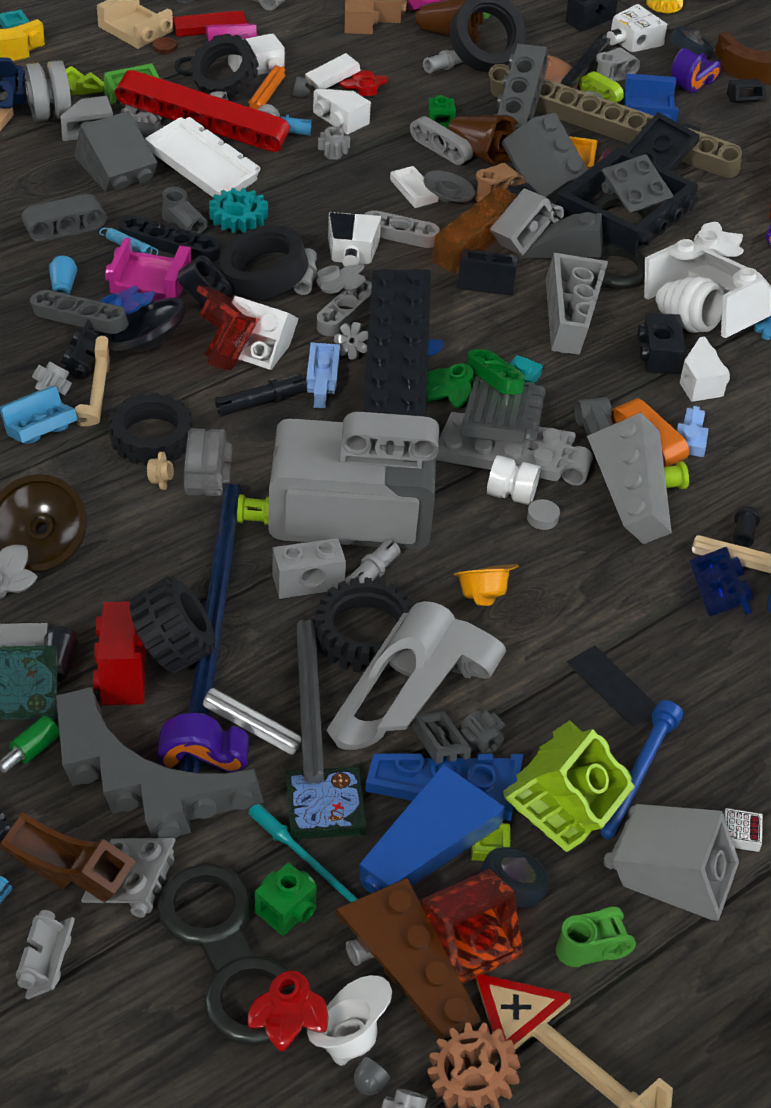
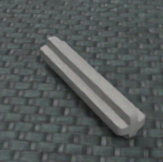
M211 688L204 698L203 706L290 755H294L302 743L301 735L216 688Z

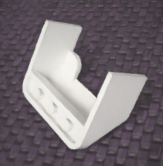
M689 239L680 240L674 245L645 257L644 298L648 300L655 297L658 290L664 284L678 279L683 280L687 277H708L723 288L721 336L724 338L771 316V285L753 268L743 266Z

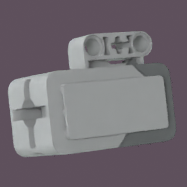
M352 412L344 418L343 422L304 419L282 420L276 429L269 485V533L272 537L283 541L313 542L338 538L342 545L379 547L383 541L390 539L392 543L387 548H390L394 543L402 549L420 550L429 545L435 501L436 456L439 452V424L430 417L370 412Z

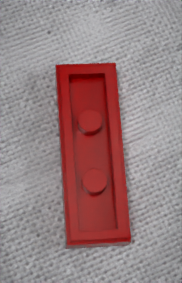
M243 10L173 17V27L177 37L205 35V25L248 23Z

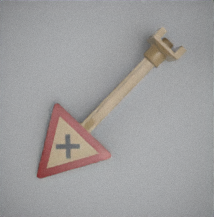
M477 975L478 989L492 1033L498 1028L501 1029L505 1041L512 1040L515 1049L528 1038L535 1037L619 1108H671L673 1088L660 1077L641 1095L634 1091L630 1092L547 1024L570 1004L571 996L569 994L488 975Z

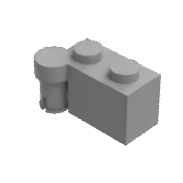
M524 188L490 228V231L502 247L523 256L547 228L550 221L553 223L559 221L555 216L563 218L564 209L559 205L551 203L548 198Z

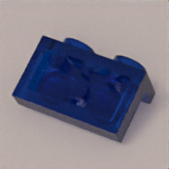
M727 546L690 560L701 596L710 617L742 605L746 615L752 613L748 602L754 599L747 580L741 582L740 576L745 575L738 556L735 558L731 557Z

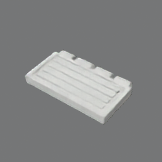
M180 117L144 138L155 156L212 197L214 194L221 196V190L228 192L231 188H235L236 191H241L242 188H246L257 180L261 169L247 157L243 158V154L229 144H223L224 141L208 129L204 130V127L191 117L185 120Z

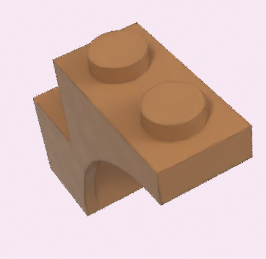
M345 0L344 33L373 34V25H378V22L401 23V14H406V0Z

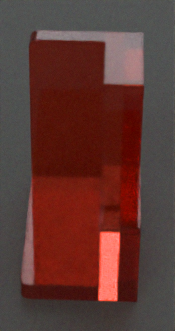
M199 285L197 291L207 298L199 315L218 328L205 354L209 357L207 363L213 367L232 371L259 318L221 291Z

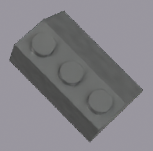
M556 112L532 118L502 141V145L517 172L524 177L525 183H529L539 195L548 198L550 202L556 201V195L560 190L588 170Z

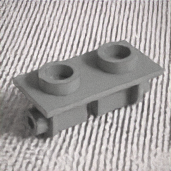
M48 910L40 911L39 915L33 918L27 942L38 948V951L30 946L24 948L16 972L17 984L27 989L26 999H31L51 991L57 985L61 976L60 968L63 957L71 943L70 934L75 918L71 917L58 922L55 920V914Z

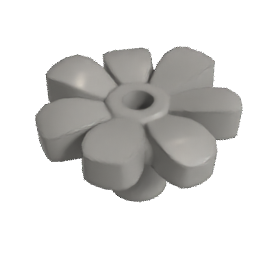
M353 322L352 326L345 323L340 328L343 335L336 334L334 336V342L341 344V356L348 354L349 359L356 360L359 358V351L367 353L368 345L365 341H368V331H362L363 325L361 323Z

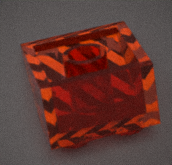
M491 869L421 899L423 910L462 984L476 978L478 974H485L523 956L515 893Z

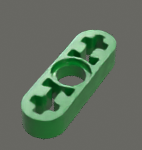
M473 349L468 352L467 364L472 367L474 374L497 391L509 395L520 394L524 391L525 375L498 355L486 349Z

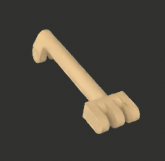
M99 336L96 339V362L90 405L81 404L75 407L78 418L76 423L79 426H92L100 422L106 372H109L110 367L109 343L106 336Z

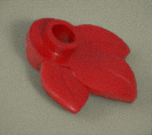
M361 70L352 75V78L340 81L339 85L346 89H356L361 96H372L378 93L380 85L388 82V77L385 75L375 76L371 71Z
M286 971L279 974L272 981L268 992L256 998L252 1003L248 1013V1027L250 1029L266 1027L270 1041L279 1051L283 1052L294 1041L302 1026L313 1032H326L329 1017L327 1005L320 995L311 991L310 984L303 974L297 971ZM295 985V989L291 994H283L285 988Z

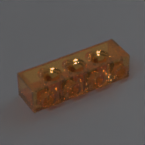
M497 187L437 233L434 239L433 263L455 274L459 271L463 248L484 251L497 239L490 231V228L517 195L507 189Z

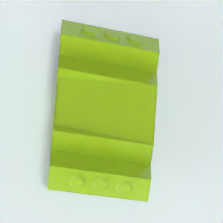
M570 720L553 731L554 738L539 747L540 750L534 759L516 775L517 782L503 790L504 798L519 813L527 817L533 825L542 830L548 838L552 839L566 852L582 843L591 831L602 829L635 787L631 782L630 772L617 762L610 753L607 741L602 736L597 735L594 729L582 732Z

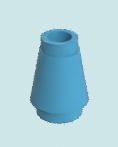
M57 256L50 263L49 273L53 291L70 295L78 271L72 258Z

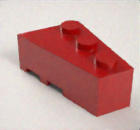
M103 602L102 616H96V636L99 637V642L95 643V664L98 665V669L93 670L94 691H100L101 705L145 704L146 648L135 630L130 613V602Z

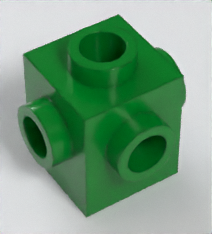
M287 863L278 872L273 871L269 873L261 886L255 891V913L281 936H284L299 922H306L315 912L317 886L308 873L305 871L299 872L290 863Z

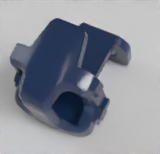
M9 57L0 58V75L2 76L0 92H7L8 94L6 100L0 102V109L12 108L13 105L25 103L27 94L26 87H24V71L22 66L15 65ZM17 72L19 91H15V73Z

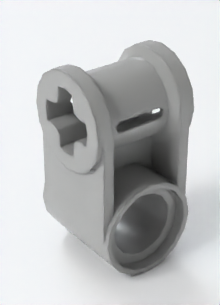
M622 48L601 52L596 56V61L598 62L596 72L615 82L626 79V74H636L640 67L639 59Z

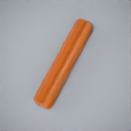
M275 65L249 100L250 108L258 110L260 106L267 103L285 77V68L283 66Z

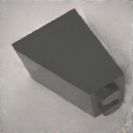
M129 111L80 126L74 156L105 192L122 190L130 184L144 183L153 178L158 162Z

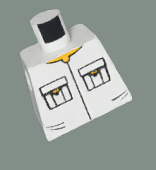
M636 4L613 17L611 31L607 33V38H610V45L620 44L630 52L655 48L664 45L667 23L639 4Z

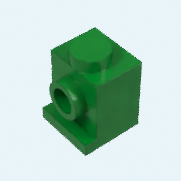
M443 95L429 98L427 117L435 121V118H447L448 122L437 123L448 129L450 122L455 118L456 114L454 98H447Z

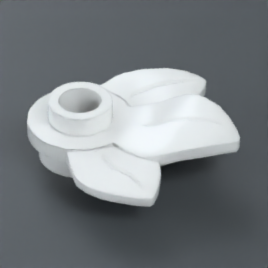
M718 222L704 224L694 237V243L723 256L735 257L744 252L739 247L743 234L724 232Z

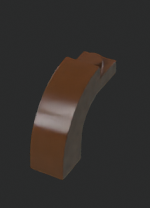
M729 32L719 33L715 55L721 59V69L740 80L759 79L761 84L771 85V51L752 50L743 46Z

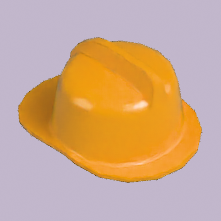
M507 564L485 567L472 571L454 573V576L459 577L462 592L466 598L474 599L478 606L493 605L496 598L506 594L509 571L519 567V565Z

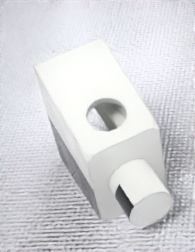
M329 212L328 240L331 259L334 262H342L345 267L371 263L380 241L381 216Z

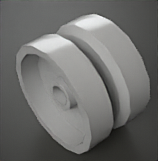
M62 60L48 61L46 66L47 78H45L43 67L39 63L25 64L26 94L34 122L48 121L50 117V104L53 114L57 119H60V116L71 108L68 78Z

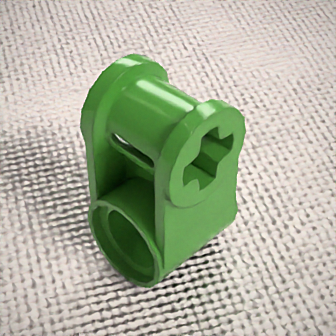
M607 907L600 911L568 917L563 922L555 950L556 956L562 963L570 967H580L599 961L623 958L635 949L636 941L633 936L628 935L622 922L624 919L622 910L619 907Z

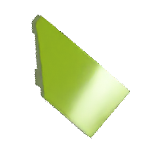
M72 66L66 69L70 95L104 91V82L90 72L84 76Z

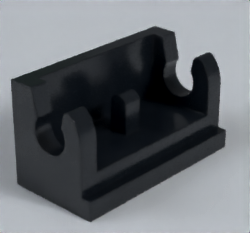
M463 248L457 288L513 296L518 256Z

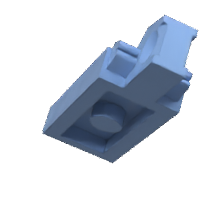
M312 342L310 344L306 388L307 393H314L313 408H326L327 394H334L336 390L340 344Z

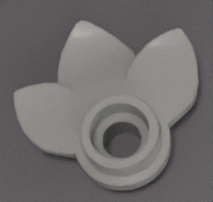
M364 264L349 265L340 270L335 265L322 268L317 272V285L325 293H337L342 288L346 290L356 289L366 282V278L359 274L365 266Z
M10 545L0 551V599L8 592L20 593L29 589L38 578L35 573L25 569L28 561V550L24 545Z

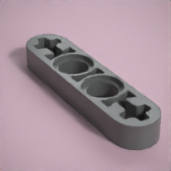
M51 290L36 292L30 298L33 313L41 318L83 328L87 320H90L87 329L109 334L119 333L128 327L129 322L125 309L117 305Z

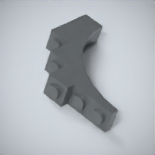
M92 687L56 695L62 765L71 785L90 784L102 779L103 793L112 814L121 811H132L143 806L145 821L152 838H177L191 833L190 820L205 819L215 814L235 809H247L252 805L264 803L255 769L216 774L191 773L166 768L142 758L124 746L114 736L103 720L101 708Z

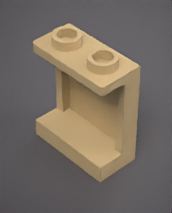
M106 0L97 5L98 27L137 49L173 32L172 10L168 8L156 14L141 6L139 0Z

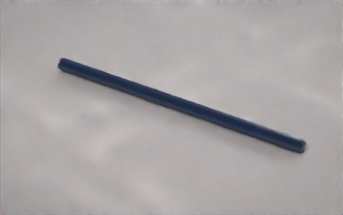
M229 483L224 488L205 611L213 627L216 648L214 652L196 662L188 713L197 712L209 715V709L203 706V701L208 691L213 688L237 530L239 494H242V487L239 484L233 485ZM185 754L180 761L179 770L200 773L202 760L190 754Z

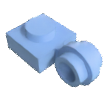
M693 406V409H686L684 424L678 423L677 432L686 440L689 447V455L704 457L709 428L702 427L705 411L699 410L700 407Z

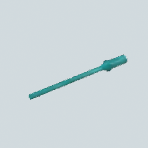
M260 804L253 805L250 808L248 814L273 836L274 841L287 844L348 901L358 900L355 895L292 839L286 825H282Z

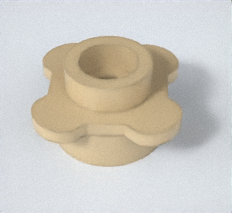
M159 452L158 458L150 459L147 465V475L150 483L159 484L161 490L167 489V482L172 480L174 475L173 464L171 461L166 460L165 452Z

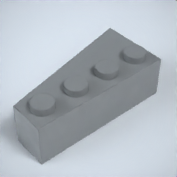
M553 253L545 279L551 351L580 355L608 261Z
M638 413L588 435L587 438L623 526L643 544L671 534L660 431L642 413Z

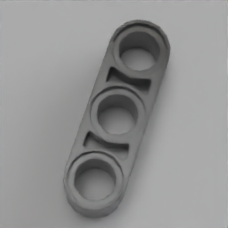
M83 194L30 206L23 211L21 219L30 237L34 241L43 242L99 229L105 224L107 216L94 195Z

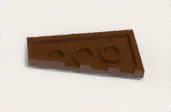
M407 878L336 910L335 915L343 925L347 924L358 937L357 941L381 964L385 969L383 971L393 984L397 983L408 996L412 1007L440 1039L446 1041L452 1039L449 1031L451 1028L457 1030L459 1034L464 1033L465 1023L470 1022L472 1028L479 1026L482 1021Z

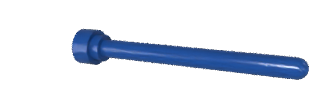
M661 700L657 703L652 713V724L654 727L630 771L631 782L635 787L601 829L603 838L612 839L615 836L666 733L678 727L683 717V711L676 703L668 700Z

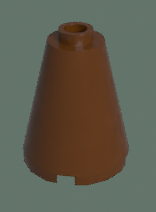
M441 0L421 5L420 9L416 12V23L420 26L421 30L450 37L452 18L467 0ZM483 12L474 13L468 19L467 29L472 42L479 41L482 32H478V26L483 24Z
M508 115L457 116L450 122L448 129L470 143L473 155L490 166H497L500 163H505L507 160L511 161L502 145V141L516 131L515 124H519L515 118Z

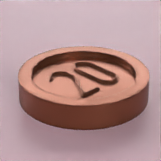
M169 37L157 38L152 43L153 50L159 54H171L177 50V42Z

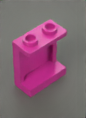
M124 238L121 246L115 249L112 263L106 267L105 279L109 281L110 293H120L128 288L137 286L138 293H146L153 290L155 295L152 300L155 301L165 298H179L183 287L178 280V271L191 262V247L179 246L175 257L170 258L134 252L131 250V239Z

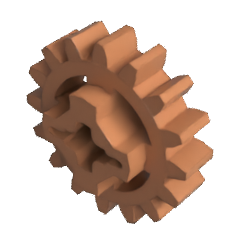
M470 1022L465 1023V1032L461 1034L454 1028L449 1029L452 1039L447 1042L439 1038L436 1042L440 1053L434 1052L429 1055L431 1064L434 1067L428 1069V1074L431 1082L434 1083L432 1087L437 1098L443 1096L447 1108H452L456 1103H458L459 1108H484V1105L490 1104L492 1108H500L497 1098L503 1096L504 1098L511 1099L512 1093L508 1084L516 1085L520 1081L516 1070L521 1067L518 1055L514 1054L516 1051L512 1040L505 1041L503 1032L499 1028L490 1034L487 1023H482L478 1031H473ZM498 1056L501 1059V1068L499 1073L495 1070V1066L497 1065L496 1058ZM451 1064L454 1069H453L452 1072L450 1073L451 1076H452V1079L449 1081V1080H448V1068H449V1065Z

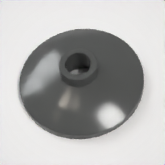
M434 170L427 172L423 179L426 188L438 196L439 200L446 203H451L452 201L467 202L473 199L475 189L470 182L451 172Z

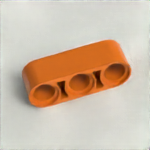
M635 398L611 409L613 424L642 413L660 431L664 467L671 466L688 458L689 447L684 437L640 398Z

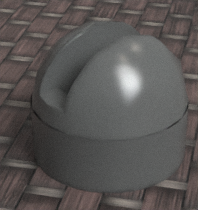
M297 76L292 96L298 98L307 97L311 93L310 89L312 88L309 80Z
M368 1057L361 1061L354 1073L356 1088L360 1093L367 1096L376 1095L391 1080L389 1074L378 1063Z

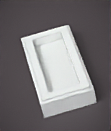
M345 53L306 73L305 77L315 89H327L361 70L359 63Z
M414 166L390 172V180L414 208L438 202L439 197L426 188L423 182L424 177Z

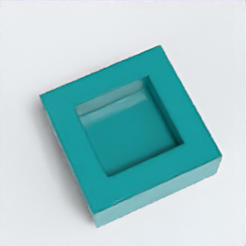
M21 9L0 14V25L3 29L17 27L30 22Z
M516 355L510 365L525 375L524 382L535 383L542 374L543 365L528 358Z

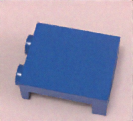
M626 74L623 97L624 106L652 116L659 112L677 122L679 108L675 107L674 102L676 77Z

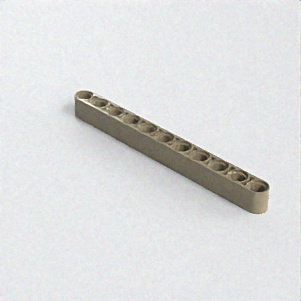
M496 64L488 72L491 93L497 98L500 93H504V76L510 72L508 65ZM545 78L536 107L537 112L543 114L556 112L560 120L628 144L654 117ZM690 129L699 134L700 141L682 160V163L725 178H733L740 173L742 150L738 145Z

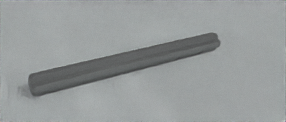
M300 620L297 623L303 774L304 781L307 784H320L324 780L316 630L315 623L312 620Z

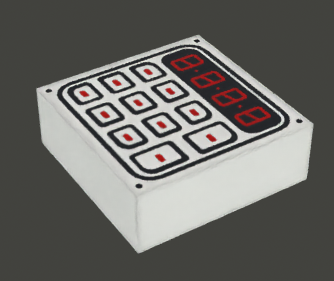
M725 808L724 818L734 848L759 852L762 845L763 814Z

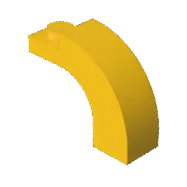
M38 19L17 27L0 29V58L9 57L12 61L30 57V50L45 45L43 23Z

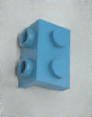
M55 386L47 387L0 406V414L7 435L24 444L36 442L41 439V435L50 431H63L69 427V423L78 420L75 408L61 402L58 389Z

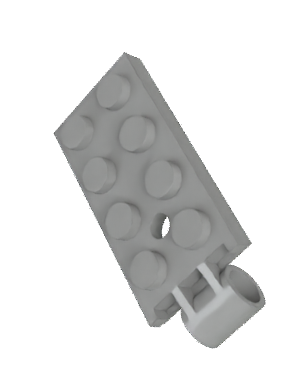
M451 412L439 438V452L436 456L438 461L491 470L496 456L501 455L512 458L516 462V466H519L522 462L541 466L540 479L558 482L562 475V478L571 485H581L585 482L593 461V454L589 449L582 446H571L576 437L575 432L539 426L537 438L533 441L524 440V443L461 436V428L465 413Z

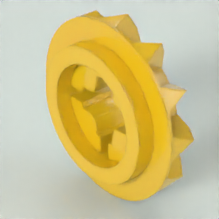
M646 0L647 5L651 9L663 14L677 12L683 7V0Z

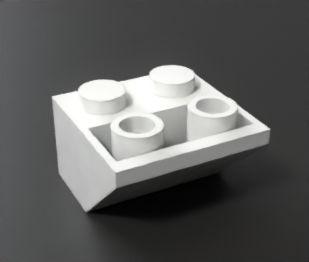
M235 296L217 352L272 370L290 346L299 318L290 313Z

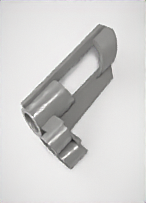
M427 601L416 603L408 613L402 614L326 731L338 748L357 750L377 743L386 731L406 730L450 671L463 674L465 678L469 679L471 676L484 679L490 678L505 655L506 648L501 641L469 622L455 619L451 611L443 605ZM387 664L403 675L409 676V679L383 718L374 721H363L354 716Z

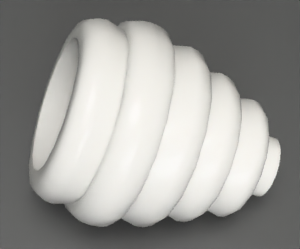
M687 277L683 280L678 279L664 284L656 294V303L663 314H680L682 328L687 332H709L717 326L722 318L724 291L717 282H713L708 277Z

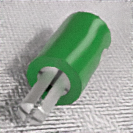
M42 716L9 743L11 752L0 760V771L2 773L7 772L19 761L28 764L60 737V733L55 722L47 716Z

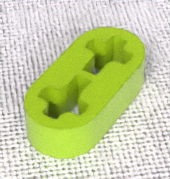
M592 71L580 79L579 86L583 92H597L602 95L603 99L619 103L624 97L620 84L598 72Z

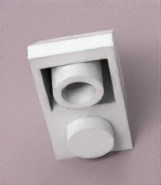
M330 89L314 90L313 113L333 126L342 128L345 134L354 132L370 123L371 102L356 92Z
M706 337L698 339L683 365L680 384L691 402L723 397L726 385L730 380L728 368L723 365L717 356L715 348L711 347Z

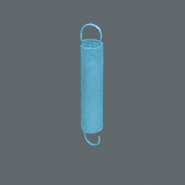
M113 228L101 229H108L106 239L121 245L124 238H130L132 251L151 254L153 248L157 251L156 255H158L156 248Z

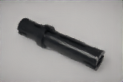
M301 373L281 380L273 378L267 384L223 397H216L215 406L216 408L220 407V410L217 412L221 417L269 401L277 403L283 397L306 392V382H301L304 379Z

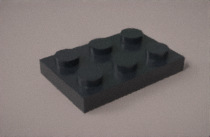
M657 112L624 150L638 157L646 154L653 164L673 172L700 141V138L696 132Z

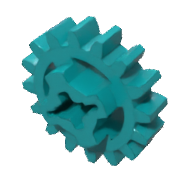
M231 188L228 192L221 190V196L214 194L213 200L209 201V218L213 220V225L221 224V230L231 228V232L235 233L237 229H241L245 233L248 229H255L256 225L263 226L264 220H268V201L264 200L263 195L256 196L255 190L246 192V188H242L241 191H236L235 188Z

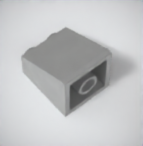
M636 804L631 818L627 819L621 843L613 852L612 864L614 869L617 870L624 887L710 920L719 921L739 860L722 811Z

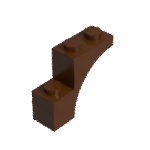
M23 812L0 843V849L63 890L72 881L104 903L115 895L136 860L104 839L91 842L72 838L45 826Z

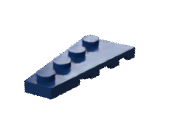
M373 754L365 791L413 801L444 764L505 806L503 819L511 821L514 806L504 798L503 790L517 782L516 775L521 771L524 754H511L510 758H493V754H477V758L464 760L463 758H457V761L451 762L446 756H443V763L438 764L432 758H423L421 754Z

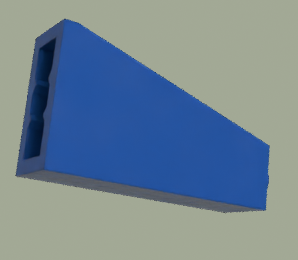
M443 764L359 864V879L362 886L370 894L406 878L410 885L414 886L498 829L503 823L505 806Z

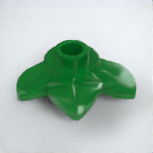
M459 363L449 368H438L428 372L427 403L448 397L455 408L461 407L471 394V385L474 379L472 367L468 364Z

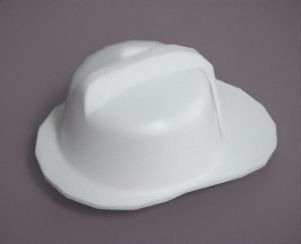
M370 975L358 978L347 984L327 1005L329 1017L326 1032L318 1033L307 1030L309 1041L315 1046L325 1048L334 1062L340 1066L368 1052L376 1042L377 1020L391 1001L392 989L390 983L381 976Z

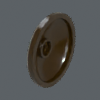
M36 474L19 478L0 492V551L10 545L26 546L28 561L25 569L31 572H45L57 568L67 562L77 552L86 534L87 514L81 497L68 483L54 476ZM48 525L45 533L38 534L40 526Z

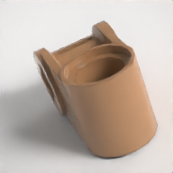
M506 163L481 169L476 173L478 185L477 190H475L474 200L481 204H493L496 201L505 199L503 197L505 188L524 184L525 179Z

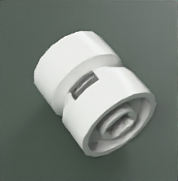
M497 455L491 468L487 495L506 498L511 494L514 502L530 505L537 490L541 466L528 462H522L519 466H516V462L512 458Z

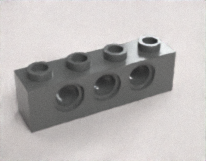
M517 44L515 54L511 53L510 72L504 76V93L499 94L498 114L494 115H508L515 118L519 124H515L516 130L534 118L548 67L547 47Z

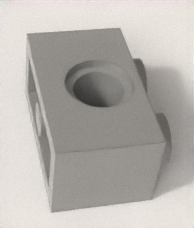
M338 538L273 547L272 575L279 599L328 592L332 586L337 589L338 583L345 581L346 560Z

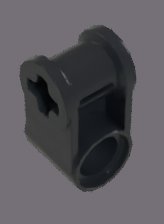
M198 256L178 271V280L181 286L200 303L203 309L210 313L220 312L224 307V300L230 298L234 292L231 281L205 256Z

